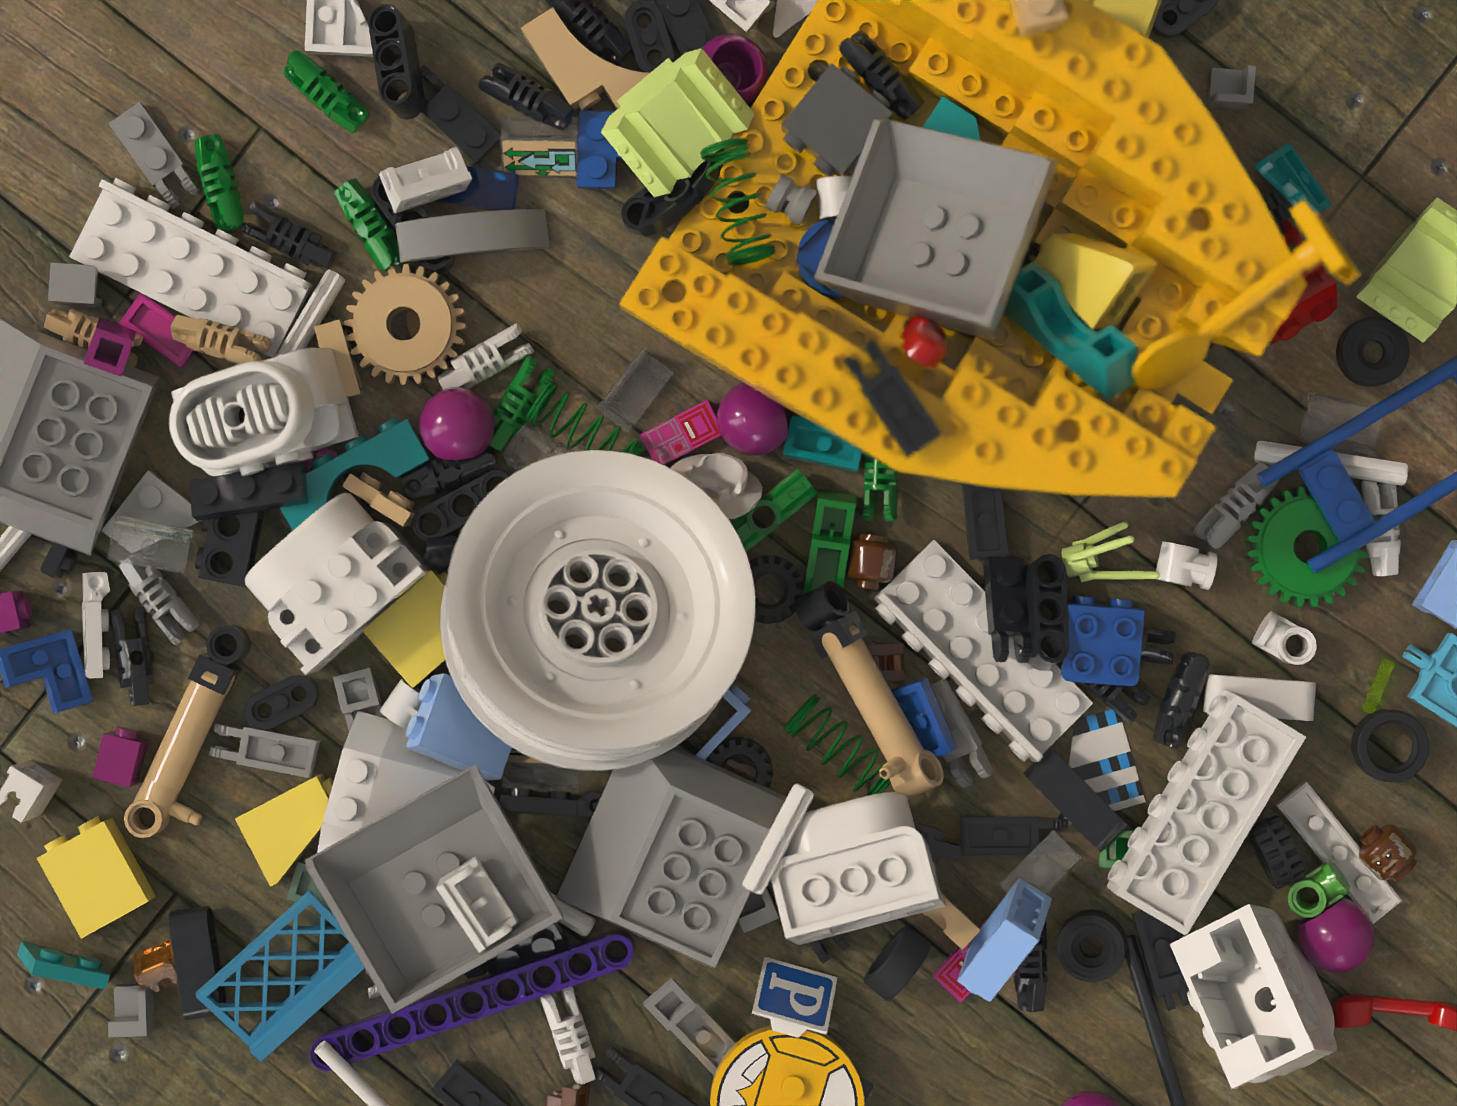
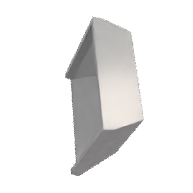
M885 118L875 119L814 279L856 303L910 318L913 316H923L934 321L939 326L994 340L1035 232L1059 160Z
M0 317V523L91 556L160 382V377L125 365L122 376H118L83 364L88 350Z
M677 747L641 764L613 769L556 898L709 968H716L751 892L743 886V881L787 797Z
M476 764L305 860L307 871L392 1014L563 919V913ZM475 856L518 919V922L511 927V932L481 952L477 951L436 889L441 877Z

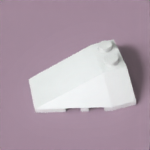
M358 711L342 750L322 821L317 853L463 771L405 748L409 739L406 736L405 729L389 719ZM487 782L488 786L494 794L495 787Z

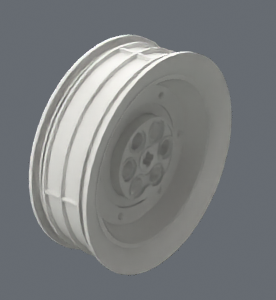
M588 450L552 456L517 471L501 482L477 506L461 531L450 561L440 610V632L447 667L457 690L477 719L495 736L524 755L547 764L575 770L603 771L641 764L673 749L691 736L705 722L721 697L733 683L748 652L754 628L755 589L747 554L729 519L702 489L676 471L650 459L615 451ZM572 570H582L587 574L589 581L577 583L572 580L569 572ZM613 573H619L626 578L627 585L617 587L610 582L608 576ZM552 600L563 602L567 607V612L564 614L553 613L548 607V602ZM591 605L596 610L603 608L604 612L601 617L597 612H589ZM630 607L640 609L645 619L642 621L631 620L626 614V609ZM571 634L578 635L583 639L585 646L580 649H573L567 645L565 637ZM616 638L622 643L623 651L618 653L611 652L606 648L604 640Z

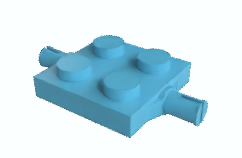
M1447 633L1437 650L1430 655L1410 644L1406 648L1409 652L1404 651L1402 657L1421 668L1418 680L1407 697L1457 728V636Z

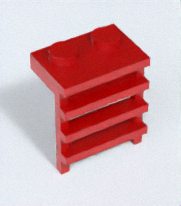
M1288 220L1281 223V228L1285 232L1281 236L1286 246L1288 247L1291 244H1294L1296 248L1301 246L1304 241L1299 236L1297 228H1293ZM1322 262L1309 271L1305 269L1301 272L1307 286L1286 320L1282 321L1269 341L1270 345L1280 340L1285 341L1293 338L1299 333L1301 328L1314 321L1320 322L1325 320L1337 309L1336 282L1333 277L1330 278Z

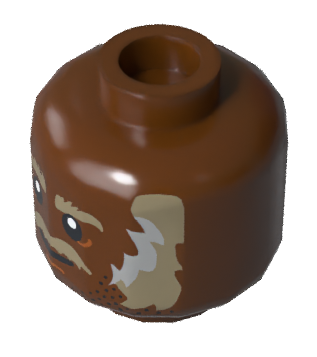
M859 534V540L850 542L845 574L849 578L857 580V588L879 590L880 583H889L893 580L897 549L894 545L889 544L890 538Z
M1373 825L1360 837L1363 845L1359 851V859L1379 880L1387 881L1392 879L1394 882H1397L1409 874L1417 863L1414 859L1416 847L1397 826L1385 825L1379 828L1377 825Z

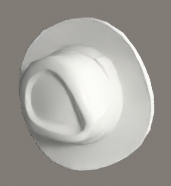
M725 453L692 455L681 459L670 468L702 489L717 504L728 519H734L748 513L756 507L762 496L763 487L759 479L748 471L742 460Z

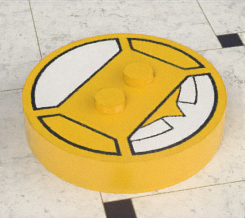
M771 1025L742 1037L727 1051L717 1067L713 1078L710 1106H864V1094L854 1063L835 1040L828 1035L808 1029L797 1038L773 1031Z

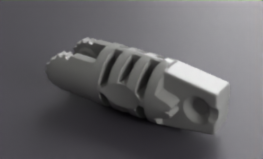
M1262 462L1258 463L1235 482L1234 489L1230 488L1227 491V495L1219 499L1220 504H1215L1194 528V535L1201 540H1207L1208 544L1213 548L1219 549L1240 529V523H1245L1249 519L1248 516L1256 512L1255 507H1260L1264 503V500L1280 479L1264 487L1259 481L1257 474L1269 466Z
M140 553L129 556L119 565V568L130 583L129 587L134 595L140 598L141 604L149 614L153 615L152 618L172 644L178 645L185 639L184 632L177 622L190 632L200 625V622L182 599L176 596L177 593L168 581L163 579L162 573L153 564L150 565Z

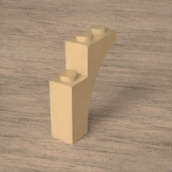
M553 7L521 27L527 42L565 101L573 107V111L579 107L582 111L591 108L601 100L599 94L604 91L617 110L620 108V105L616 101L649 74L616 66L589 51L570 33Z

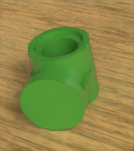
M1328 860L1306 874L1305 878L1293 884L1288 894V903L1291 910L1297 915L1304 918H1312L1318 916L1325 908L1349 894L1351 887L1333 861ZM1301 888H1313L1319 895V902L1310 904L1303 900Z

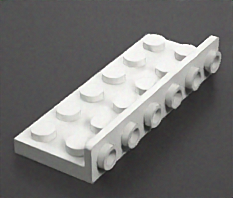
M115 178L113 184L101 180L99 187L103 190L69 257L84 265L96 266L98 272L191 318L212 320L213 323H222L232 326L234 329L238 328L271 339L272 345L263 354L274 358L291 331L313 286L304 280L307 273L288 263L281 269L270 263L273 257L270 254L254 246L247 252L236 246L239 239L220 229H217L215 235L202 229L205 222L185 212L179 218L168 212L169 204L151 195L145 201L133 195L136 190L135 187Z
M932 540L873 598L879 604L875 608L877 613L888 624L892 625L896 622L905 631L902 638L916 652L923 649L932 659L928 663L929 666L942 679L945 680L949 676L959 686L955 690L956 694L968 706L972 707L976 704L985 713L982 717L984 723L996 734L1002 731L1012 741L1008 745L1009 748L1024 762L1028 758L1032 762H1039L1043 758L1042 754L1093 704L1073 682L1063 679L1061 669L1057 665L1048 670L1041 671L1034 669L1029 663H1018L1017 659H1015L1013 636H1008V660L1006 662L994 661L991 635H988L985 591L935 540Z
M1224 690L1222 695H1217L1210 703L1207 710L1209 715L1202 728H1197L1190 736L1187 743L1189 748L1182 761H1177L1172 766L1167 777L1169 783L1162 794H1157L1148 807V818L1142 828H1136L1131 834L1128 841V851L1122 861L1118 860L1114 863L1108 874L1109 882L1107 888L1113 893L1186 936L1306 739V736L1227 690Z

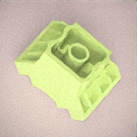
M700 48L684 53L674 63L667 58L619 98L616 102L620 105V108L608 117L601 133L654 197L670 194L677 180L692 176L694 170L705 161L701 159L700 155L703 148L731 139L733 133L748 130L754 113L705 51Z
M1438 197L1422 212L1413 224L1409 225L1370 273L1369 279L1356 296L1422 342H1425L1438 329L1441 321L1457 304V210Z

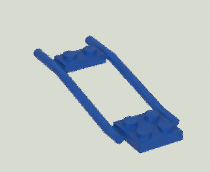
M1457 356L1257 474L1261 484L1266 487L1298 468L1299 474L1334 535L1340 540L1339 543L1307 561L1309 568L1314 574L1375 540L1457 489V472L1374 522L1373 516L1339 457L1332 450L1333 447L1448 378L1454 376V381L1457 384Z

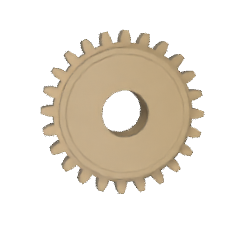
M404 264L402 273H398L395 267L392 266L388 270L389 275L385 277L377 270L374 272L376 282L371 284L365 279L362 281L366 289L363 294L355 291L352 293L354 298L358 300L357 305H347L346 307L349 312L354 314L353 319L344 321V325L353 328L354 332L346 336V341L356 342L357 344L351 350V354L353 356L363 355L364 358L359 365L364 369L373 365L374 368L371 375L375 378H378L385 372V381L389 384L393 383L396 376L399 377L402 386L408 385L409 377H414L418 385L423 384L422 375L426 373L433 380L436 379L435 369L439 366L447 371L449 369L445 361L447 357L456 358L459 356L453 350L454 345H464L465 343L463 339L457 336L458 331L467 330L466 324L458 322V317L466 314L465 310L454 307V304L460 300L459 295L453 294L448 296L446 293L450 290L451 285L445 282L439 286L437 283L440 275L436 272L431 274L429 278H426V269L422 266H419L416 274L412 273L409 264ZM403 310L415 311L420 318L418 333L409 340L400 341L396 339L391 331L393 318Z

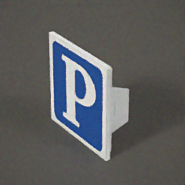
M764 957L752 1014L769 1018L773 1031L797 1038L807 1029L827 1035L838 977Z

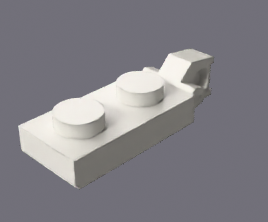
M105 572L83 573L84 672L86 678L89 679L103 678V670H109L110 653L109 647H102V632H108L109 615L108 609H101V601L110 592L109 581Z

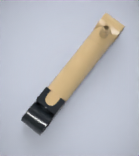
M827 581L799 597L795 605L799 620L807 629L817 631L811 634L809 638L821 659L828 656L831 659L887 760V763L879 771L880 776L883 779L890 778L895 792L905 794L908 800L941 785L944 777L942 766L932 752L923 749L862 639L863 636L868 634L855 610L848 614L850 609L849 600L842 587L836 582Z
M235 625L218 627L207 637V653L199 654L188 678L191 681L134 802L125 812V826L132 835L146 838L159 833L168 825L170 815L196 826L201 822V814L194 812L192 808L176 800L226 694L231 692L241 669L233 666L232 663L241 661L250 651V637L241 627ZM226 634L232 635L237 641L236 651L232 655L225 654L220 647L221 639ZM143 807L151 809L155 814V823L152 827L145 826L140 821L139 814Z

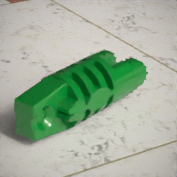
M295 49L291 51L283 70L284 77L303 96L308 97V100L315 104L320 111H323L329 119L350 133H355L367 121L369 116L367 110L348 89H344L340 82L335 81L331 74H327V71L308 57L307 54Z
M220 134L201 136L194 143L197 168L201 177V184L204 188L203 192L207 199L206 203L210 207L216 229L229 234L237 227L242 226L243 220H245L242 214L240 192H238L235 173L232 170V162Z
M354 178L338 187L334 191L338 203L347 221L353 224L352 229L354 232H358L360 241H364L363 246L373 261L376 262L379 269L387 271L392 266H401L407 263L400 261L395 231L392 227L388 226V220L382 217L381 209H377V203L360 182Z
M529 355L523 361L497 407L492 412L495 424L493 439L489 446L500 452L511 436L514 438L518 437L527 422L526 417L531 407L556 374L554 370L548 367L540 374L531 391L525 389L523 386L536 365V359Z
M866 453L864 464L863 521H874L877 492H884V518L887 521L896 522L899 471L893 470Z

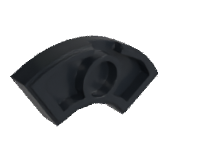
M705 160L694 170L691 177L677 180L670 194L653 196L646 199L638 226L640 232L645 237L658 233L679 221L695 208L715 184V181L706 178L705 174L710 167L718 162ZM723 164L712 170L709 176L718 178Z

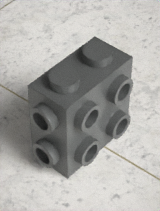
M832 63L781 124V131L786 134L783 140L796 152L801 154L803 150H806L816 159L813 163L814 166L827 177H833L834 174L836 176H845L848 172L853 175L873 121L880 118L891 120L893 114L888 109L891 104L885 97L875 90H872L869 94L858 85L860 78L844 65L838 69Z

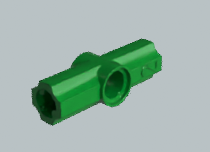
M798 468L762 496L755 508L730 522L738 534L745 552H748L818 495L817 491ZM765 506L773 511L774 522L770 527L759 528L754 524L752 514L756 508Z

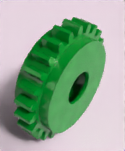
M1296 487L1295 497H1292L1288 490L1281 491L1282 501L1279 502L1274 497L1269 498L1267 501L1271 509L1258 508L1256 512L1262 518L1261 521H1250L1249 526L1255 529L1256 532L1255 535L1245 536V541L1253 543V549L1246 551L1245 556L1255 558V563L1250 565L1248 569L1249 571H1259L1261 573L1255 581L1258 585L1270 584L1266 594L1273 596L1278 591L1281 592L1279 596V602L1287 603L1291 597H1293L1295 607H1302L1305 599H1307L1310 607H1318L1319 597H1321L1325 604L1333 603L1331 593L1334 592L1336 595L1343 597L1346 595L1343 588L1344 584L1350 586L1357 584L1352 574L1354 572L1364 573L1365 569L1358 564V560L1368 558L1369 554L1360 551L1359 548L1314 574L1309 568L1308 563H1304L1296 557L1294 552L1296 537L1304 531L1314 534L1319 542L1318 554L1339 543L1340 540L1334 535L1310 491L1309 495H1306L1304 487Z

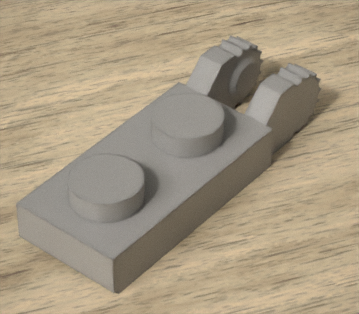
M136 103L108 123L149 182L155 188L157 187L172 209L180 205V202L175 192L169 188L165 181L175 173L187 192L194 195L200 191L184 168L186 166L142 103Z
M942 679L930 685L957 746L952 752L943 755L946 763H950V770L954 778H956V782L963 788L973 783L971 771H969L962 757L968 753L970 762L978 776L983 779L991 776L993 769L981 747L983 743L947 679Z
M215 723L213 732L222 736L239 737L241 742L239 751L228 749V747L211 746L210 756L237 761L236 764L305 778L314 777L321 740L271 730H259L250 726L242 728Z

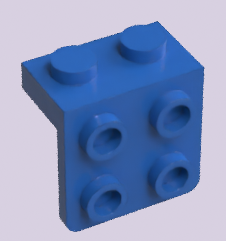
M1073 595L1072 601H1068L1069 653L1062 660L1061 675L1063 679L1069 682L1122 686L1136 685L1139 681L1145 610L1138 606H1133V599L1111 598L1110 604L1095 603L1096 597Z

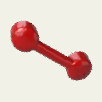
M913 316L900 336L904 340L902 349L905 353L923 366L929 368L938 367L947 352L945 331L937 323L926 317Z
M1349 994L1336 999L1333 1004L1335 1028L1371 1024L1372 1011L1428 1016L1427 1022L1457 1031V1006L1447 1002Z

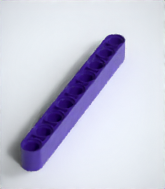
M612 930L569 945L567 950L495 974H487L422 997L393 1014L388 1009L322 1033L311 1046L309 1052L310 1061L319 1070L332 1071L314 1052L316 1047L324 1040L333 1043L338 1049V1054L348 1064H352L622 969L632 960L635 949L634 940L626 931ZM613 940L622 941L627 946L628 953L622 958H614L607 952L606 946ZM576 953H584L591 959L592 966L585 971L576 970L571 964V957ZM549 966L555 972V980L551 983H541L535 976L536 968ZM507 978L513 979L519 985V993L514 996L503 994L499 987L500 981ZM469 991L479 993L483 998V1006L476 1009L469 1008L464 1002V994ZM432 1004L443 1006L447 1012V1018L443 1021L433 1020L428 1014V1006ZM395 1017L406 1018L411 1026L410 1032L406 1034L396 1032L392 1027V1019ZM362 1029L370 1031L374 1036V1045L362 1046L357 1041V1031Z

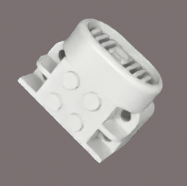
M306 348L265 361L242 363L197 378L185 387L171 392L174 402L170 411L169 425L173 442L184 458L192 464L201 467L207 474L212 476L241 472L242 476L261 472L264 468L290 462L291 464L304 462L313 458L312 451L359 437L335 357L330 348ZM241 408H243L245 412V419L243 423H241L239 419V412Z
M342 493L310 515L261 558L246 575L245 585L269 611L268 620L271 628L279 636L285 648L288 647L304 665L301 671L306 675L318 672L364 633L362 630L432 569L429 565L424 564L422 557L394 526L385 522L374 521L351 494Z
M886 792L864 796L805 812L771 877L785 938L797 945L947 906L945 898L941 895L936 868L929 846L924 837L915 829L907 796L900 792Z
M1248 904L1170 944L1190 990L1187 992L1188 1000L1193 1009L1199 1012L1205 1025L1202 1029L1205 1040L1211 1048L1215 1049L1232 1089L1248 1082L1261 1083L1278 1075H1287L1337 1051V1044L1333 1035L1334 1014L1313 964L1304 956L1300 946L1290 939L1282 920L1274 910Z

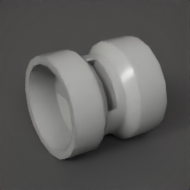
M782 173L765 208L773 213L782 212L786 214L789 221L800 226L817 191L809 186L800 187L796 185L793 178Z

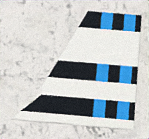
M1111 709L1077 719L1074 724L1069 766L1113 811L1145 803L1121 717ZM1061 812L1058 818H1066Z

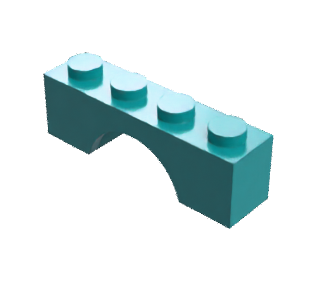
M1032 262L1020 269L1005 309V314L1107 401L1136 383L1131 375L1133 365L1138 358V346L1112 325L1100 332H1095L1088 328L1069 306L1059 281L1037 263Z
M395 417L378 427L380 434L367 440L365 435H362L344 445L347 452L333 458L331 453L312 462L313 470L306 474L308 503L280 508L292 531L331 500L335 484L351 469L368 465L377 466L386 470L395 478H400L402 475L431 461L410 420L406 419L401 422L398 417Z

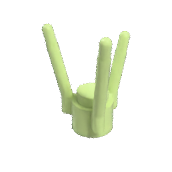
M1127 521L1111 526L1086 539L1072 542L1073 546L1062 548V559L1068 577L1079 576L1081 582L1110 579L1159 578V573L1156 571H1093L1092 568L1099 566L1097 554L1134 542L1135 538L1130 535L1097 546L1093 545L1126 529L1129 526Z

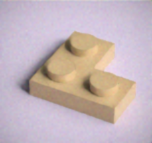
M365 472L360 477L355 474H349L342 487L370 503L372 508L398 524L412 527L413 517L416 514V511L412 510L415 505L413 501L398 492L390 491L389 494L381 491L380 487L383 483Z

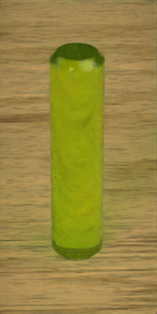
M1387 659L1382 660L1361 707L1363 712L1368 714L1375 712L1394 669V662Z

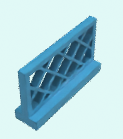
M309 890L196 992V998L249 1046L250 1053L261 1062L365 967L350 942L339 951H324L325 934H342L347 940L348 938L330 908ZM311 904L320 913V926H298V915ZM325 919L333 926H325ZM293 920L292 926H286ZM276 934H292L291 951L269 952V941ZM297 934H319V951H297ZM264 946V952H257ZM318 959V970L312 976L295 977L296 960ZM324 959H329V960L323 965V960H324ZM247 960H264L263 977H240L241 966ZM269 960H291L290 977H268ZM236 971L235 977H230ZM263 985L262 1002L239 1003L240 986ZM268 985H290V994L283 1002H267ZM219 986H235L234 1003H218L210 994ZM227 1011H234V1017H232ZM239 1011H262L261 1022L249 1032L239 1023ZM267 1011H272L270 1014L266 1016Z

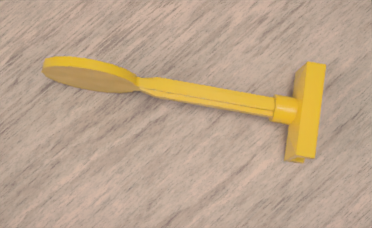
M1304 200L1292 208L1290 212L1308 240L1293 251V256L1222 308L1199 329L1179 330L1151 344L1139 355L1132 368L1131 375L1138 386L1148 390L1162 388L1190 374L1201 364L1207 355L1208 341L1213 336L1226 330L1305 269L1309 271L1321 261L1332 274L1346 285L1361 276L1321 215L1317 211L1313 213Z

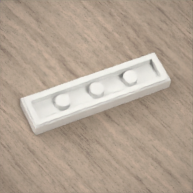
M1303 781L1275 804L1322 864L1331 860L1337 865L1351 887V892L1347 895L1369 914L1372 924L1402 902L1401 898L1387 881L1379 880L1359 859L1360 847L1308 782Z

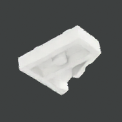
M307 0L305 52L307 54L373 57L368 23L358 1Z
M147 471L101 531L131 554H136L176 533L116 523L117 517L183 529L203 522V520L196 521L192 517L191 501L155 473Z

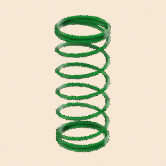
M744 138L720 141L703 148L700 152L701 159L718 162L708 169L705 174L706 178L715 182H724L711 192V198L719 202H730L718 210L716 218L723 222H736L721 233V239L726 242L740 243L726 254L727 264L732 266L757 262L771 257L776 252L775 246L771 244L756 245L737 250L752 242L770 238L772 236L770 233L744 239L724 237L725 233L732 228L748 221L765 218L767 215L766 213L737 219L719 217V214L728 207L742 201L759 198L762 195L761 193H754L741 198L731 199L714 197L715 192L735 181L750 179L756 176L757 173L755 172L735 178H713L709 176L712 170L724 163L751 156L752 153L745 152L750 144ZM733 146H738V147H735V148H732V149H729V150L712 153V152L717 151V150H720V149H724V148H728V147H733Z
M551 381L531 407L526 421H529L530 424L532 423L533 426H538L559 407L551 424L549 436L551 438L558 436L577 417L569 434L566 447L568 450L576 447L595 427L585 451H588L604 420V415H600L586 432L570 446L573 434L587 408V403H583L574 415L553 434L556 422L570 396V391L566 392L541 420L535 423L558 387L557 383ZM621 426L615 428L596 450H602L612 439L607 451H611L621 432ZM634 438L622 453H626L630 449L628 454L641 456L646 443L639 441L638 438Z
M814 694L784 727V731H787V734L791 733V737H795L815 719L829 711L822 725L806 747V751L813 749L830 733L844 724L838 738L822 760V765L828 763L846 746L860 738L854 751L837 775V778L843 777L862 759L875 752L867 769L852 789V792H856L879 773L883 765L865 778L878 757V749L874 748L867 751L849 765L863 741L862 735H856L833 752L847 729V721L839 722L817 739L832 714L831 707L824 708L801 726L807 715L820 700V697ZM880 777L865 796L883 793L891 784L890 778L883 779Z

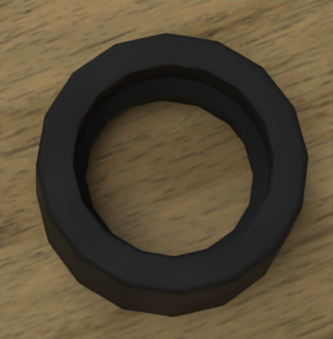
M1380 709L1367 714L1357 724L1352 734L1351 751L1356 764L1365 774L1383 782L1399 783L1414 777L1423 768L1429 756V739L1425 728L1415 717L1398 710ZM1386 723L1402 726L1409 733L1412 741V751L1409 758L1402 765L1395 768H1384L1377 765L1370 757L1368 751V740L1371 733L1378 726Z
M910 926L903 927L893 936L873 961L863 979L864 983L884 1000L892 999L904 988L920 968L930 951V942Z

